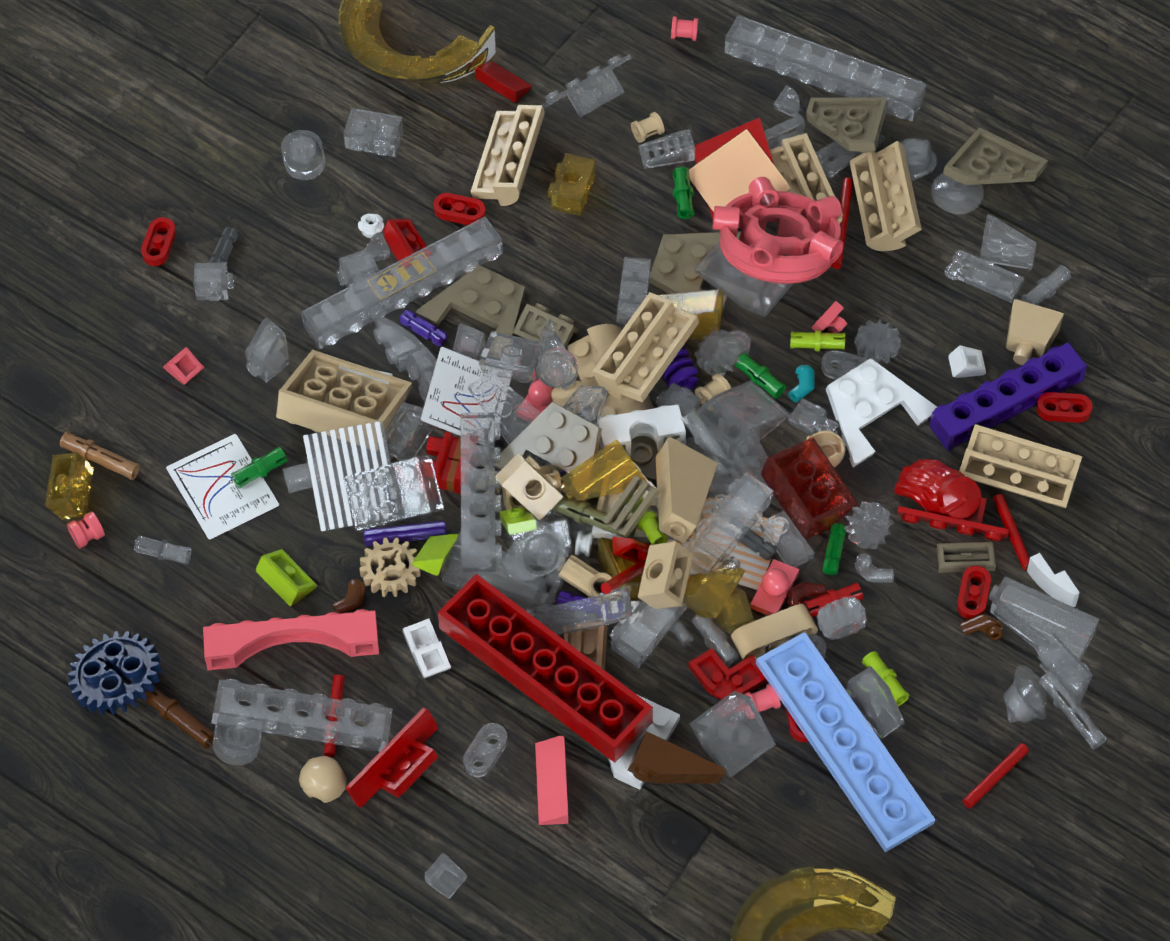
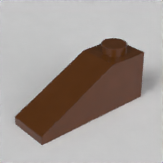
M646 731L637 746L627 771L633 773L636 779L643 782L717 784L725 774L726 769Z

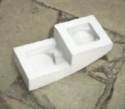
M1040 553L1030 557L1027 572L1037 585L1061 604L1069 608L1075 607L1080 592L1065 570L1055 575Z
M430 619L403 628L404 637L424 679L451 669L441 641H438Z

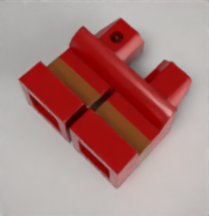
M446 431L443 438L429 436L426 454L438 457L436 461L422 459L419 469L420 476L433 480L435 488L466 495L479 452L478 437L467 435L466 439L457 438Z

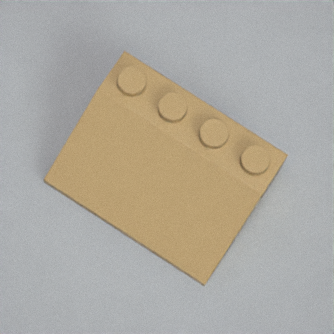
M312 350L279 390L276 418L312 429L315 432L326 431V434L330 436V430H335L336 438L341 440L339 429L344 428L347 442H350L348 427L353 426L355 442L359 446L357 425H362L366 449H370L366 424L370 423L375 450L378 451L379 443L375 422H380L384 443L412 387V382ZM339 366H342V367H345V368H348V369H351V370H354V371H357V372H360V373H363V374H366V375H369V376H372V377H375V378H378V379H381V380H384V381H388V382H390V383H389V384H386V383H383V382H380V381H377V380H373V379H370V378H367V377H364V376H361V375H358V374H355V373H352V372H349V371L340 369Z

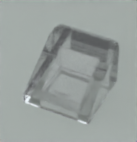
M460 323L453 351L478 361L485 350V335L479 330Z
M444 853L437 858L425 873V882L448 899L467 878V875Z

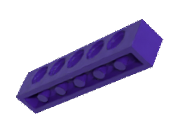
M1069 343L1060 347H1052L1037 359L1031 358L1023 366L1015 370L1010 369L1006 371L1000 378L992 382L986 381L978 389L970 393L961 394L955 401L947 405L942 404L932 412L929 427L946 450L949 451L970 440L975 424L991 429L1036 406L1042 394L1047 392L1061 393L1082 382L1087 365Z

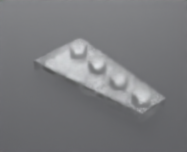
M489 372L468 386L470 393L508 444L541 414L540 411L493 372ZM530 451L526 458L531 456L540 466L550 463Z

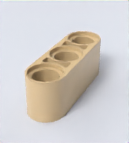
M798 604L737 628L731 634V638L742 660L751 655L757 659L804 632L809 639L817 633L818 628L806 606Z

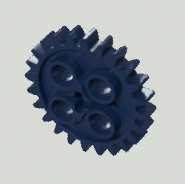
M115 631L113 638H109L105 633L103 634V641L99 642L94 638L92 639L94 644L92 647L83 646L84 654H75L78 662L70 663L73 671L68 673L70 679L68 685L75 700L79 701L81 707L87 706L90 712L98 708L100 714L103 715L107 709H110L112 715H115L119 707L122 708L123 712H127L128 704L131 703L134 707H138L136 700L139 698L147 700L145 692H154L155 688L152 683L160 682L158 674L162 672L160 663H162L154 644L151 645L148 638L142 640L139 633L132 637L130 632L126 631L123 637H120L118 631Z

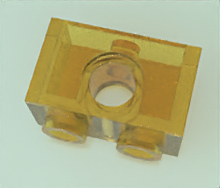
M568 153L565 154L563 162H558L555 171L556 181L555 183L551 182L548 189L547 197L551 198L552 210L582 216L596 177V160Z
M78 452L53 455L45 506L61 520L81 518L87 513L94 467Z

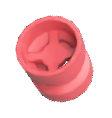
M92 511L85 514L82 520H74L67 524L68 531L79 549L85 547L88 541L92 539L98 540L105 536L98 518Z

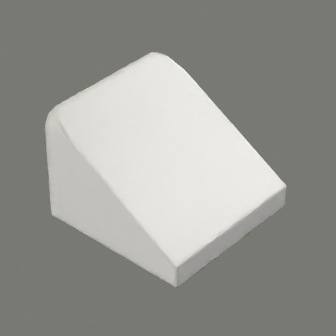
M960 345L949 355L953 377L962 378L986 374L981 350Z

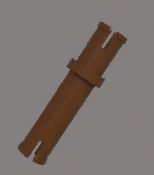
M154 686L155 691L153 694L149 691L145 692L147 700L144 701L159 711L161 718L166 721L170 720L202 745L204 749L211 748L207 742L212 745L215 744L218 735L184 710L178 700L175 698L170 699L156 686Z

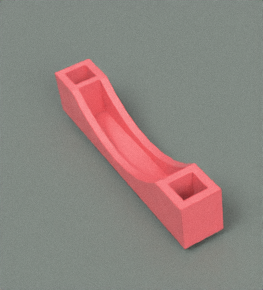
M363 609L357 610L354 613L340 614L331 612L322 616L301 615L297 618H271L268 621L259 622L245 620L237 624L215 623L211 626L203 627L204 657L207 670L237 668L246 659L264 649L290 642L323 644L338 649L350 657L379 654L375 611Z

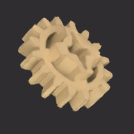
M384 538L382 545L374 541L373 550L368 548L364 550L365 557H360V575L363 577L365 586L371 585L372 593L380 589L382 590V597H385L388 592H392L393 596L397 597L398 590L400 589L404 593L408 592V584L416 586V577L421 576V571L412 565L417 556L416 548L410 549L409 542L406 541L400 545L398 538H395L393 543H389L388 539ZM405 560H407L409 564L408 569L406 568V564H404ZM373 565L375 566L376 574L372 572Z

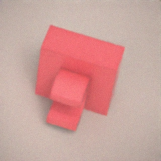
M835 301L811 328L814 331L821 330V332L825 328H827L829 333L841 332L847 325V322L837 315L844 307Z

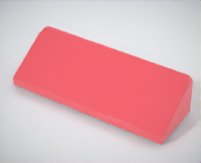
M557 736L535 743L539 825L568 824L564 736Z

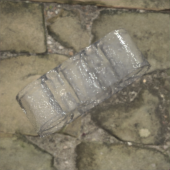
M624 257L616 324L626 325L648 295L651 259Z

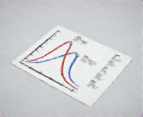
M441 347L421 421L464 438L467 435L477 436L479 444L493 448L512 375Z
M236 434L166 467L208 539H213L279 506L264 478L259 477L241 489L235 485L231 473L251 463V457Z

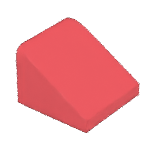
M186 347L167 362L163 368L185 385L204 366Z

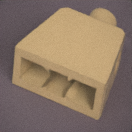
M1014 299L1006 348L1009 351L1015 352L1013 360L1017 364L1024 365L1031 357L1037 359L1046 354L1060 331L1064 313Z

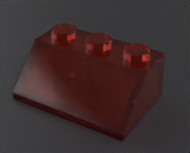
M814 437L766 459L761 476L803 540L828 530L832 524L838 522L857 506V501Z

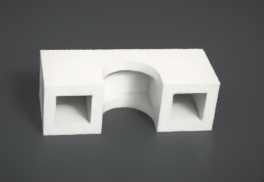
M678 404L671 406L663 405L648 410H634L630 413L618 415L610 414L597 418V426L602 428L599 444L604 461L631 456V440L637 436L652 438L656 443L658 451L669 436L685 445L686 430Z

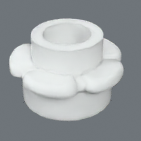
M365 214L361 217L358 228L365 237L375 238L384 229L383 218L378 214Z

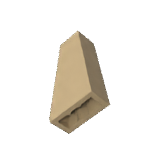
M670 436L656 455L657 489L660 492L658 494L659 530L685 543L698 524L718 463Z

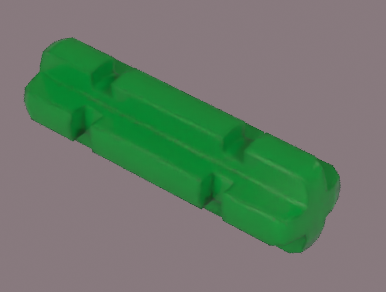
M834 523L831 526L822 570L824 574L834 576L838 573L846 534V526L844 524Z

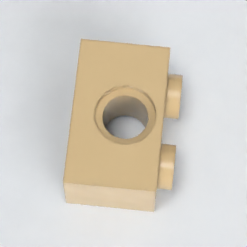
M518 452L495 477L512 496L540 521L563 498V495L557 489L560 484L549 473L544 477L538 471L541 466L531 456L525 459ZM537 480L533 488L526 489L529 481Z
M676 541L650 545L638 598L654 609L682 606L694 554Z

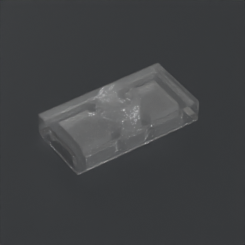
M801 115L764 131L769 149L781 147L782 140L804 134L805 120Z

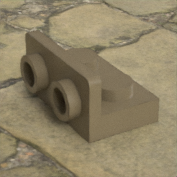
M536 303L535 307L526 304L513 333L562 356L573 333L577 334L579 331L573 325L574 320L562 314L558 318L550 315L551 310L541 304Z

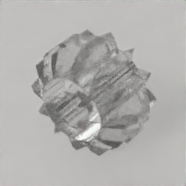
M879 318L875 324L868 320L866 326H860L855 337V344L858 355H864L865 361L871 358L879 363V360H882L887 364L890 358H896L898 355L901 340L898 328H892L891 321L887 324H882Z
M712 329L710 336L703 334L704 341L696 343L700 350L694 353L698 359V366L709 375L720 374L724 376L726 370L733 371L732 365L740 363L737 356L742 353L738 346V339L724 330L719 332Z
M861 502L860 508L852 507L854 514L846 516L850 524L844 527L846 532L850 533L848 539L862 549H877L878 543L886 544L884 537L892 535L888 527L894 524L892 519L889 518L891 513L876 502Z
M843 597L840 600H834L832 603H826L825 607L818 611L817 619L820 631L831 640L849 637L853 633H858L859 629H863L866 626L867 618L864 606L855 597L848 599Z

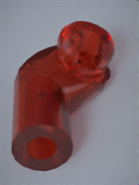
M802 582L794 586L787 592V604L792 607L802 604V598L806 596L820 597L825 595V584Z

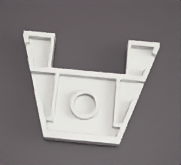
M871 358L835 380L826 388L835 419L839 422L843 434L842 439L848 448L849 460L853 468L875 453V450L861 433L860 429L899 404H902L917 426L930 419L932 412L937 408V406Z

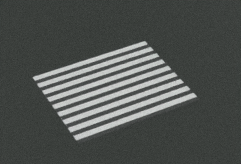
M383 421L303 435L321 531L401 516Z

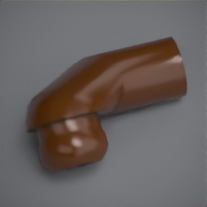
M352 579L348 582L346 597L332 603L335 612L340 614L347 613L362 605L366 592L363 581Z
M980 614L960 622L965 636L978 630L989 635V638L992 640H998L1003 635L1002 624L986 614Z

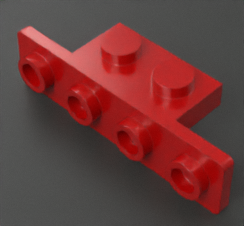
M981 498L977 510L966 518H953L898 506L897 516H901V520L907 523L918 524V520L930 522L929 527L945 530L946 526L957 528V533L973 536L974 532L985 534V539L992 541H1001V538L1007 539L1009 529L982 524L986 504L985 498Z
M422 708L346 786V790L356 806L362 807L380 788L399 798L438 758L434 749L423 744L438 729V725L428 709Z

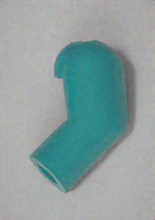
M800 365L796 368L795 373L799 374L797 376L799 384L788 392L789 397L795 403L804 398L815 387V371L810 365Z

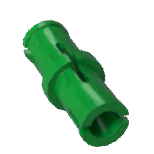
M678 167L675 168V171H672L675 186L673 197L677 202L678 217L689 219L692 215L694 216L692 203L694 190L690 185L688 168Z
M747 353L741 354L736 360L735 367L750 377L751 382L755 386H761L774 399L779 398L783 394L786 385L770 373L768 367L761 366Z
M278 446L260 458L255 457L251 459V463L232 472L231 477L234 478L235 485L241 489L259 477H266L269 471L288 462L285 457L286 455Z

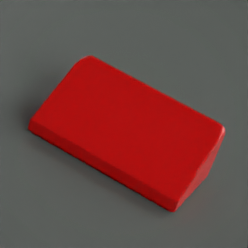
M493 61L479 65L475 69L478 81L515 104L532 88V85Z
M389 219L381 234L399 264L402 263L401 267L404 266L405 270L414 267L410 262L416 259L422 264L433 258L410 219Z
M612 537L614 555L634 563L641 560L646 562L650 545L635 539Z

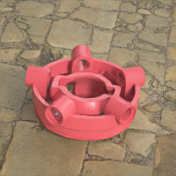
M758 177L750 183L749 193L733 199L725 207H714L712 229L719 230L720 247L723 255L734 268L752 278L778 284L806 282L817 278L828 270L832 263L839 258L843 250V241L840 240L841 228L837 220L842 214L839 200L834 196L815 201L799 194L776 191L768 178ZM767 222L778 223L776 236L765 232ZM738 228L742 230L739 240L736 238Z

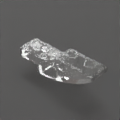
M382 316L375 317L376 329L373 330V334L379 345L383 343L386 348L385 355L391 365L395 364L399 372L407 370L410 378L417 380L420 395L426 401L437 362L425 345L405 328Z

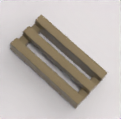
M635 475L603 522L628 538L660 493L659 490ZM647 490L649 493L644 498L642 503L639 505L637 510L634 512V514L627 522L625 527L622 528L621 525L624 523L628 515L632 513L638 501Z
M993 542L937 543L936 545L939 573L964 572L971 566H981L988 571H995L996 563ZM988 552V554L961 553V555H944V553Z

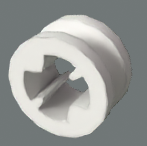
M578 531L575 555L579 556V554L584 553L585 557H590L593 543L592 532L584 534L583 531Z

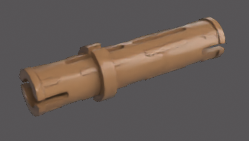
M66 431L60 440L61 448L80 455V459L84 461H93L130 480H134L139 473L140 464L96 445V442L91 439L85 440Z

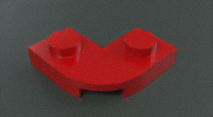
M713 648L690 661L688 668L705 690L712 696L722 700L742 698L744 693H751L768 682L756 665V659L753 655L728 669Z

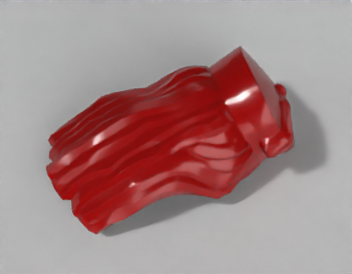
M918 459L917 462L910 466H905L902 468L898 478L899 481L894 487L896 495L913 499L925 512L951 516L953 518H966L972 515L981 502V491L974 480L965 477L960 471L949 468L938 460Z

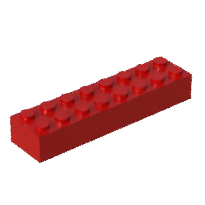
M475 574L438 612L439 629L614 763L653 723V707L478 574Z

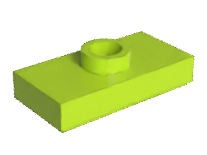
M525 507L499 511L501 522L510 535L537 529L535 518Z

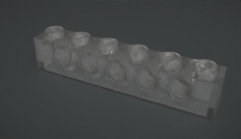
M494 412L461 413L462 573L496 572V561H502L501 544H496V536H501V519H496V512H501V495H495V488H501V484L495 477L500 472L495 471V464H501L500 447H495V440H500V423L494 422ZM484 466L485 468L478 469L476 467ZM479 490L486 491L484 493H477ZM480 514L486 515L485 517H477ZM486 539L485 542H478L476 540Z
M219 679L211 724L380 752L389 740L393 709L386 708L384 705L377 703L367 705L357 703L352 699L338 700L328 698L323 694L308 695L299 693L294 689L279 690L270 688L265 684L249 685L235 679ZM247 701L251 706L244 707L238 702ZM276 706L280 710L274 712L269 710L267 707ZM297 711H305L309 715L300 716L297 714ZM325 716H334L337 718V721H329ZM354 721H363L366 726H359Z

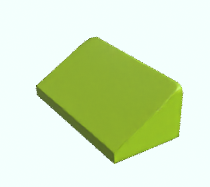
M460 535L430 536L412 565L438 576L455 551Z
M282 549L261 556L256 567V572L289 606L299 602L317 587L316 583Z

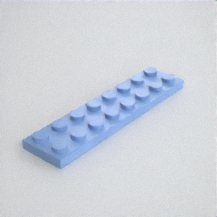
M805 632L756 659V665L775 690L884 852L889 851L934 824L935 818Z

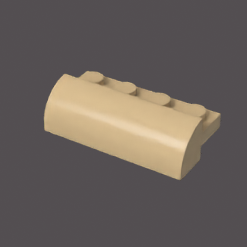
M518 105L516 111H496L471 189L473 198L498 199L500 206L511 205L518 200L544 118V108L542 105Z
M807 133L782 140L781 147L770 149L774 166L791 187L787 192L799 194L815 201L829 196L835 197ZM843 213L841 214L840 218L837 219L839 224L842 221Z
M896 141L877 153L869 151L849 161L866 245L877 251H893L906 246V238L922 230L904 145Z
M649 292L592 371L594 378L606 392L615 398L622 400L624 396L643 403L699 324L698 316L674 307L672 300Z
M613 324L593 326L587 329L589 335L567 346L580 380L585 385L596 419L610 414L618 415L630 413L634 410L654 409L649 394L643 403L627 396L619 400L606 392L594 378L592 371L622 331L618 326Z
M975 424L959 471L965 477H969L976 482L1066 509L1082 456Z

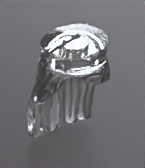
M550 319L541 330L540 350L537 356L539 361L536 365V372L539 379L547 386L567 390L578 377V362L561 342L555 332L552 319Z

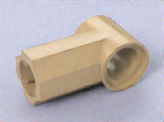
M574 555L570 556L558 574L560 578L585 593L588 598L598 601L597 604L601 602L606 603L613 591L609 594L597 593L593 585L597 583L603 584L612 577L606 573L598 572Z

